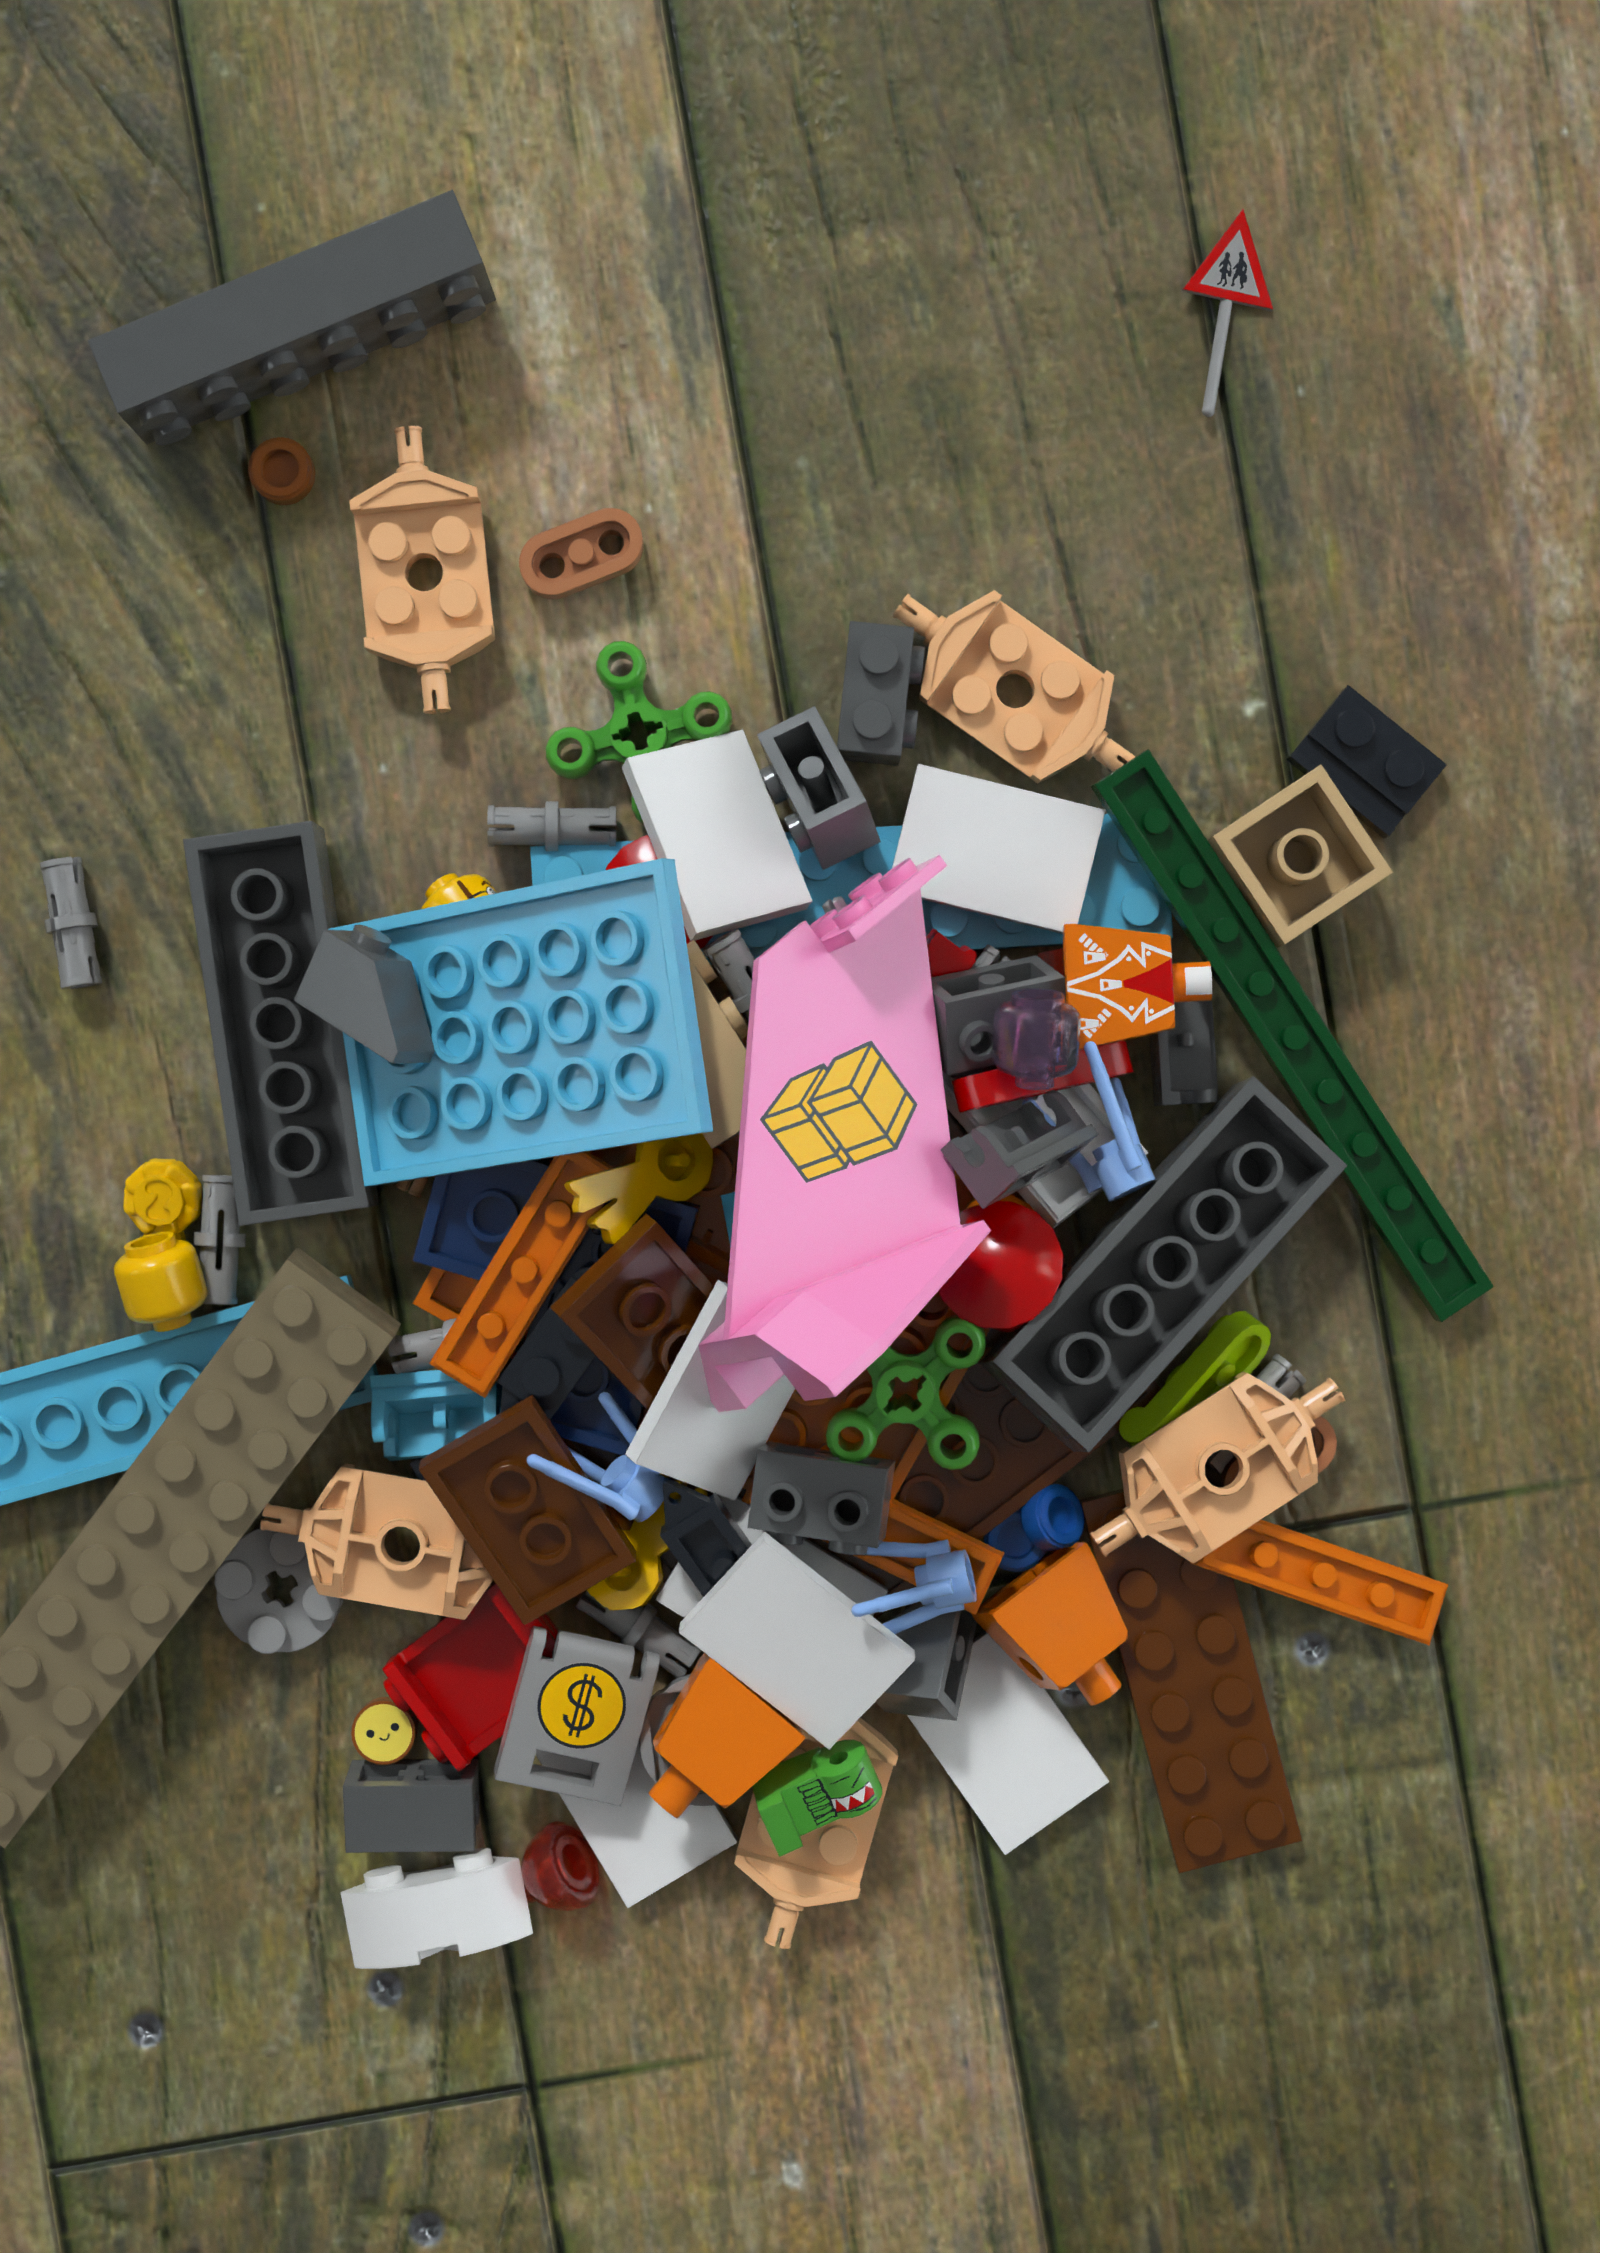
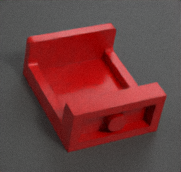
M495 1581L489 1585L465 1620L451 1617L443 1618L392 1656L382 1668L388 1677L383 1681V1685L389 1697L401 1711L406 1713L411 1709L426 1728L421 1733V1736L429 1751L442 1764L450 1761L458 1772L468 1766L474 1756L503 1735L532 1627L546 1628V1645L542 1656L553 1658L552 1652L559 1630L547 1613L524 1625Z

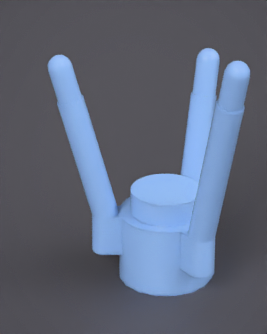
M1088 1041L1084 1046V1050L1115 1139L1092 1151L1097 1161L1093 1166L1080 1152L1069 1162L1080 1174L1089 1194L1102 1188L1108 1201L1111 1202L1149 1185L1156 1178L1141 1147L1122 1083L1116 1077L1109 1078L1096 1043ZM1026 1097L1023 1100L1022 1105L1031 1101L1044 1114L1045 1120L1051 1126H1056L1054 1121L1032 1098Z
M602 1392L598 1397L599 1402L627 1442L631 1444L638 1430L608 1392ZM568 1447L586 1476L594 1481L536 1454H531L527 1458V1464L530 1467L613 1507L629 1520L634 1519L636 1522H643L654 1514L664 1501L663 1481L665 1477L659 1472L635 1464L626 1455L619 1456L610 1464L607 1470H604Z
M948 1539L927 1544L882 1541L878 1548L868 1547L867 1554L865 1555L926 1558V1564L915 1566L914 1568L917 1587L855 1604L851 1612L855 1617H861L917 1602L925 1605L883 1623L891 1632L897 1634L939 1615L964 1610V1604L976 1602L977 1600L973 1570L967 1551L963 1549L951 1552Z

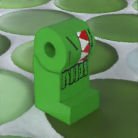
M856 1740L838 1741L830 1750L826 1747H817L783 1761L752 1786L759 1813L779 1857L803 1847L800 1836L837 1819L860 1816L871 1810L882 1796V1786L866 1748L861 1742Z

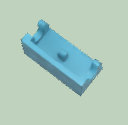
M440 1370L370 1376V1389L372 1390V1438L374 1443L383 1442L384 1457L389 1461L425 1458L500 1414L502 1386L497 1382L489 1395L484 1398Z

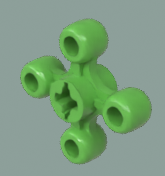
M614 641L601 650L596 661L598 678L614 698L615 709L612 718L604 727L597 730L585 731L576 727H563L555 731L548 739L546 745V760L550 768L558 776L566 779H580L588 775L595 765L604 761H617L624 764L629 757L669 748L681 741H698L729 733L733 723L732 710L728 702L720 694L711 691L699 692L691 696L683 706L675 710H662L654 707L644 694L643 683L647 675V662L642 651L632 643ZM619 659H627L633 663L631 672L623 677L615 676L610 672L612 664ZM703 709H712L718 713L719 718L715 725L702 727L695 721L697 714ZM642 721L646 730H657V733L647 737L648 747L643 750H636L632 741L622 742V738L631 735L632 729L630 724ZM569 744H577L582 747L581 757L573 763L561 760V751ZM632 795V810L636 819L644 825Z
M952 1315L943 1320L938 1326L930 1346L918 1354L899 1353L889 1346L867 1368L872 1377L873 1384L869 1398L858 1407L840 1410L829 1421L826 1431V1442L831 1453L842 1461L859 1462L867 1458L875 1449L878 1436L884 1428L893 1423H910L923 1432L927 1439L929 1454L934 1462L942 1468L956 1470L971 1464L979 1450V1433L974 1424L966 1417L952 1414L944 1407L940 1400L939 1388L942 1380L948 1373L955 1369L969 1368L978 1363L984 1355L986 1336L983 1328L963 1320L957 1315ZM955 1333H964L971 1338L972 1344L969 1348L959 1351L950 1346L948 1339ZM923 1375L918 1383L917 1399L914 1400L908 1394H904L898 1399L894 1397L889 1402L894 1392L895 1377L898 1376L901 1381L907 1383L913 1378L918 1379ZM851 1426L858 1428L864 1438L856 1443L847 1442L843 1439L841 1430ZM949 1434H957L966 1443L958 1450H951L943 1445L942 1439Z

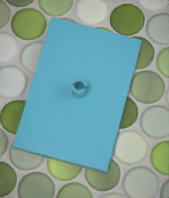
M656 859L328 929L353 931L355 925L373 928L392 940L390 949L412 962L435 1050L430 1063L392 1064L343 1032L364 1187L713 1132L675 859Z

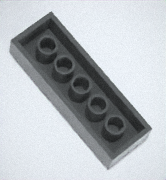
M452 189L89 339L88 343L117 413L146 445L154 441L157 445H168L190 435L192 432L191 426L213 417L217 421H225L244 414L251 408L250 402L271 393L277 397L296 393L310 383L309 377L331 368L334 372L352 370L368 360L369 356L367 353L389 344L393 348H403L412 345L427 335L426 329L447 320H450L453 324H460L475 319L486 311V304L496 301V297L482 258Z
M305 821L183 839L239 1226L379 1206L377 1186L364 1187L343 1032L294 1001L323 931L338 927L324 828L313 821Z
M1254 1076L1232 1085L1155 1169L1153 1174L1156 1180L1135 1191L1063 1270L1062 1281L1052 1303L1036 1318L1024 1323L1019 1329L1006 1332L979 1364L1072 1452H1090L1347 1165Z

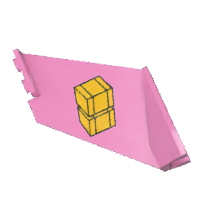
M940 855L917 866L911 858H908L883 876L880 872L871 876L848 894L852 902L839 912L833 909L810 925L806 920L799 923L753 961L725 1322L698 1345L710 1400L718 1412L746 1409L784 1374L804 1401L836 1397L888 1349L991 1231L984 1220L960 1224L954 1168L941 1151L950 1141V1132L920 889L947 866Z

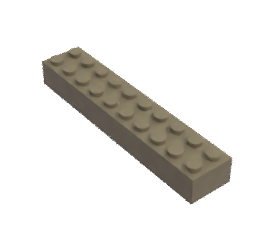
M298 1247L281 1266L0 1638V1846L4 1849L380 1357L401 1325L400 1322Z

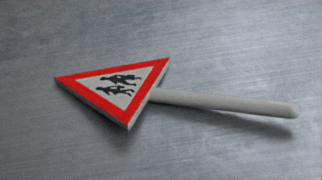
M1244 209L1241 210L1182 289L1183 292L1220 300L1202 407V414L1207 418L1212 417L1215 413L1232 303L1273 311Z

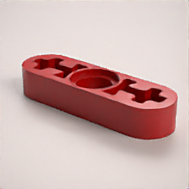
M1126 1041L1097 1046L1110 1079L1133 1072ZM1078 1050L1076 1052V1056L1079 1054L1078 1065L1070 1074H1067V1067L1046 1061L1048 1058H1043L953 1080L952 1085L959 1113L1021 1100L1026 1097H1034L1051 1090L1060 1091L1094 1083L1085 1050Z

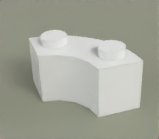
M478 1848L475 1851H465L453 1857L454 1864L433 1869L403 1872L402 1866L390 1865L366 1872L363 1875L365 1883L340 1892L355 1968L383 1969L420 1965L421 1959L443 1950L459 1951V1956L462 1957L492 1949L533 1934L519 1858L492 1856L490 1848Z

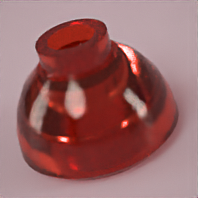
M561 1821L552 1822L539 1830L528 1843L522 1857L521 1872L527 1903L537 1901L542 1906L556 1911H576L588 1907L594 1902L599 1887V1867L596 1856L588 1841L574 1827Z

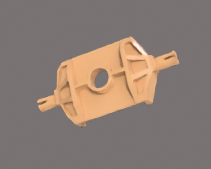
M402 426L394 429L400 466L396 469V473L349 500L350 510L355 520L366 637H363L364 647L369 653L383 659L417 669V674L421 676L423 713L437 714L435 694L438 710H440V713L451 711L445 673H451L450 666L480 652L495 640L481 496L475 486L431 472L424 465L422 427L408 426L410 435L409 445L408 432ZM424 558H430L439 562L443 568V576L440 583L429 591L414 589L410 586L408 580L409 570L412 565Z
M995 590L949 615L947 618L943 615L940 618L937 617L936 614L917 602L909 594L905 596L902 604L894 612L892 617L897 618L908 627H914L916 633L925 637L923 644L928 647L919 700L1037 784L1056 775L1082 758L1089 762L1094 757L1095 760L1113 772L1136 757L1115 741L1107 737L1109 733L1104 730L1115 675L1108 670L1103 674L1001 601L1002 595ZM1009 674H1018L1025 677L1032 688L1031 701L1019 708H1011L1004 705L998 698L996 691L997 683L1002 677Z
M1241 1372L1234 1376L1235 1380L1144 1440L1131 1448L1125 1447L1118 1453L1127 1507L1122 1509L1124 1514L1117 1516L1101 1528L1090 1533L1093 1541L1099 1544L1097 1547L1106 1557L1110 1552L1135 1537L1136 1534L1141 1538L1149 1535L1194 1564L1318 1483V1462L1311 1428L1316 1426L1313 1419L1315 1420L1339 1403L1345 1401L1342 1392L1335 1391L1339 1388L1331 1378H1328L1324 1383L1300 1399L1293 1398L1290 1400L1251 1374ZM1219 1450H1229L1234 1454L1239 1465L1235 1480L1224 1487L1213 1486L1205 1475L1207 1459Z
M345 1463L327 1484L312 1508L306 1507L302 1511L268 1503L263 1509L262 1516L265 1518L261 1520L260 1529L262 1531L268 1530L299 1535L298 1542L305 1543L311 1578L319 1595L465 1620L493 1581V1578L425 1480L356 1469L355 1465ZM406 1527L417 1535L420 1542V1550L415 1559L400 1562L389 1556L385 1549L384 1541L390 1529Z
M859 1718L838 1741L856 1740L861 1742L866 1748L882 1786V1796L871 1810L853 1818L837 1819L800 1836L803 1847L779 1857L759 1813L753 1791L736 1850L734 1864L773 1897V1902L776 1905L774 1906L767 1935L764 1938V1941L775 1947L780 1928H783L779 1940V1948H791V1940L799 1911H803L804 1907L855 1900L859 1897L861 1890L860 1882L892 1769L894 1765L896 1766L898 1760L897 1749L862 1718ZM799 1727L806 1738L781 1762L817 1747L822 1748L825 1746Z

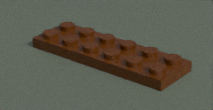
M1119 1489L1079 1500L1084 1512V1521L1093 1555L1128 1630V1638L1118 1646L1176 1869L1179 1873L1302 1841L1233 1578L1190 1564V1561L1149 1535L1141 1538L1136 1534L1135 1537L1104 1557L1097 1547L1099 1544L1093 1541L1090 1533L1101 1528L1117 1516L1124 1514L1122 1509L1127 1507L1124 1490Z

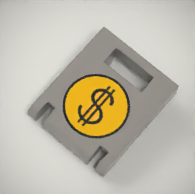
M533 1626L494 1767L495 1780L621 1806L657 1676L660 1655L659 1653L645 1651L638 1677L631 1676L635 1656L634 1646L558 1630L552 1652L553 1658L542 1656L546 1645L547 1630L546 1628ZM536 1750L592 1761L591 1776L533 1764Z

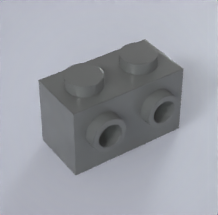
M850 621L837 748L844 761L898 766L902 748L914 749L918 710L906 709L908 684L921 685L925 649L922 646H912L914 627Z
M815 706L757 734L769 766L759 770L774 804L777 805L786 800L793 814L784 817V821L800 853L812 848L821 868L825 870L881 842L867 801Z
M1037 955L931 977L942 1070L947 1075L966 1077L981 1073L984 1067L1006 1062L1021 1064L1039 1060L1041 1057L1035 1049H1042L1044 1042L1037 1041L1038 1034L1040 1039L1045 1034L1048 1038V1043L1053 1041L1056 1050L1058 1048V1041L1063 1046V1049H1066L1065 977Z
M767 1441L757 1450L747 1528L764 1530L780 1544L800 1545L803 1544V1537L828 1540V1549L834 1552L849 1555L867 1554L868 1547L878 1548L886 1537L896 1460L868 1456L859 1462L842 1461L839 1457L834 1456L830 1450Z

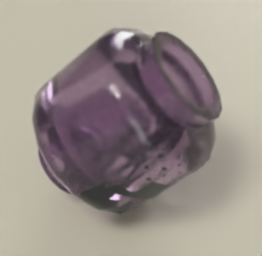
M1026 988L1013 991L1011 993V1000L1002 1003L994 1013L993 1063L1001 1072L1015 1077V1085L1019 1088L1029 1090L1053 1088L1055 1078L1072 1073L1078 1065L1080 1013L1073 1005L1065 1002V995L1062 992L1056 990Z

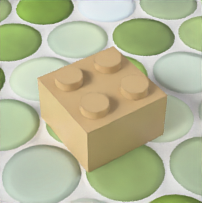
M1319 765L1207 840L1276 948L1285 945L1393 873L1322 765Z

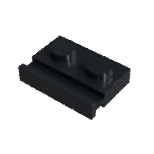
M1349 685L1340 692L1301 743L1286 759L1305 775L1319 765H1322L1355 816L1384 839L1392 834L1403 817L1409 813L1447 766L1445 762Z

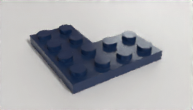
M539 1159L435 1176L413 1261L480 1280L551 1162ZM656 1197L643 1214H647L654 1219L687 1255L700 1205L687 1201H671ZM591 1228L589 1229L529 1327L526 1340L571 1276L583 1267L593 1266L614 1245L606 1244L602 1239V1234L595 1235ZM595 1357L550 1419V1422L561 1438L619 1455H625L630 1444L613 1423L609 1414L599 1402L598 1397L602 1392H608L637 1430L644 1407L605 1365Z

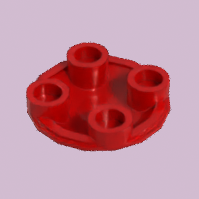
M997 1201L984 1209L979 1204L965 1209L959 1214L961 1225L984 1220L991 1231L939 1289L941 1299L959 1318L978 1327L996 1329L1000 1332L1017 1330L1024 1323L1036 1318L1052 1303L1062 1281L1064 1255L1054 1229L1036 1211L1013 1201Z

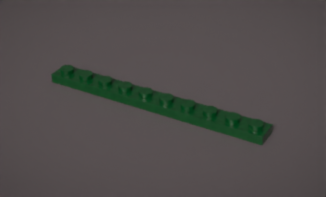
M1150 750L1143 751L1090 786L1203 962L1210 961L1212 976L1313 1133L1347 1165L1340 1173L1433 1319L1443 1322L1492 1289L1494 1286Z

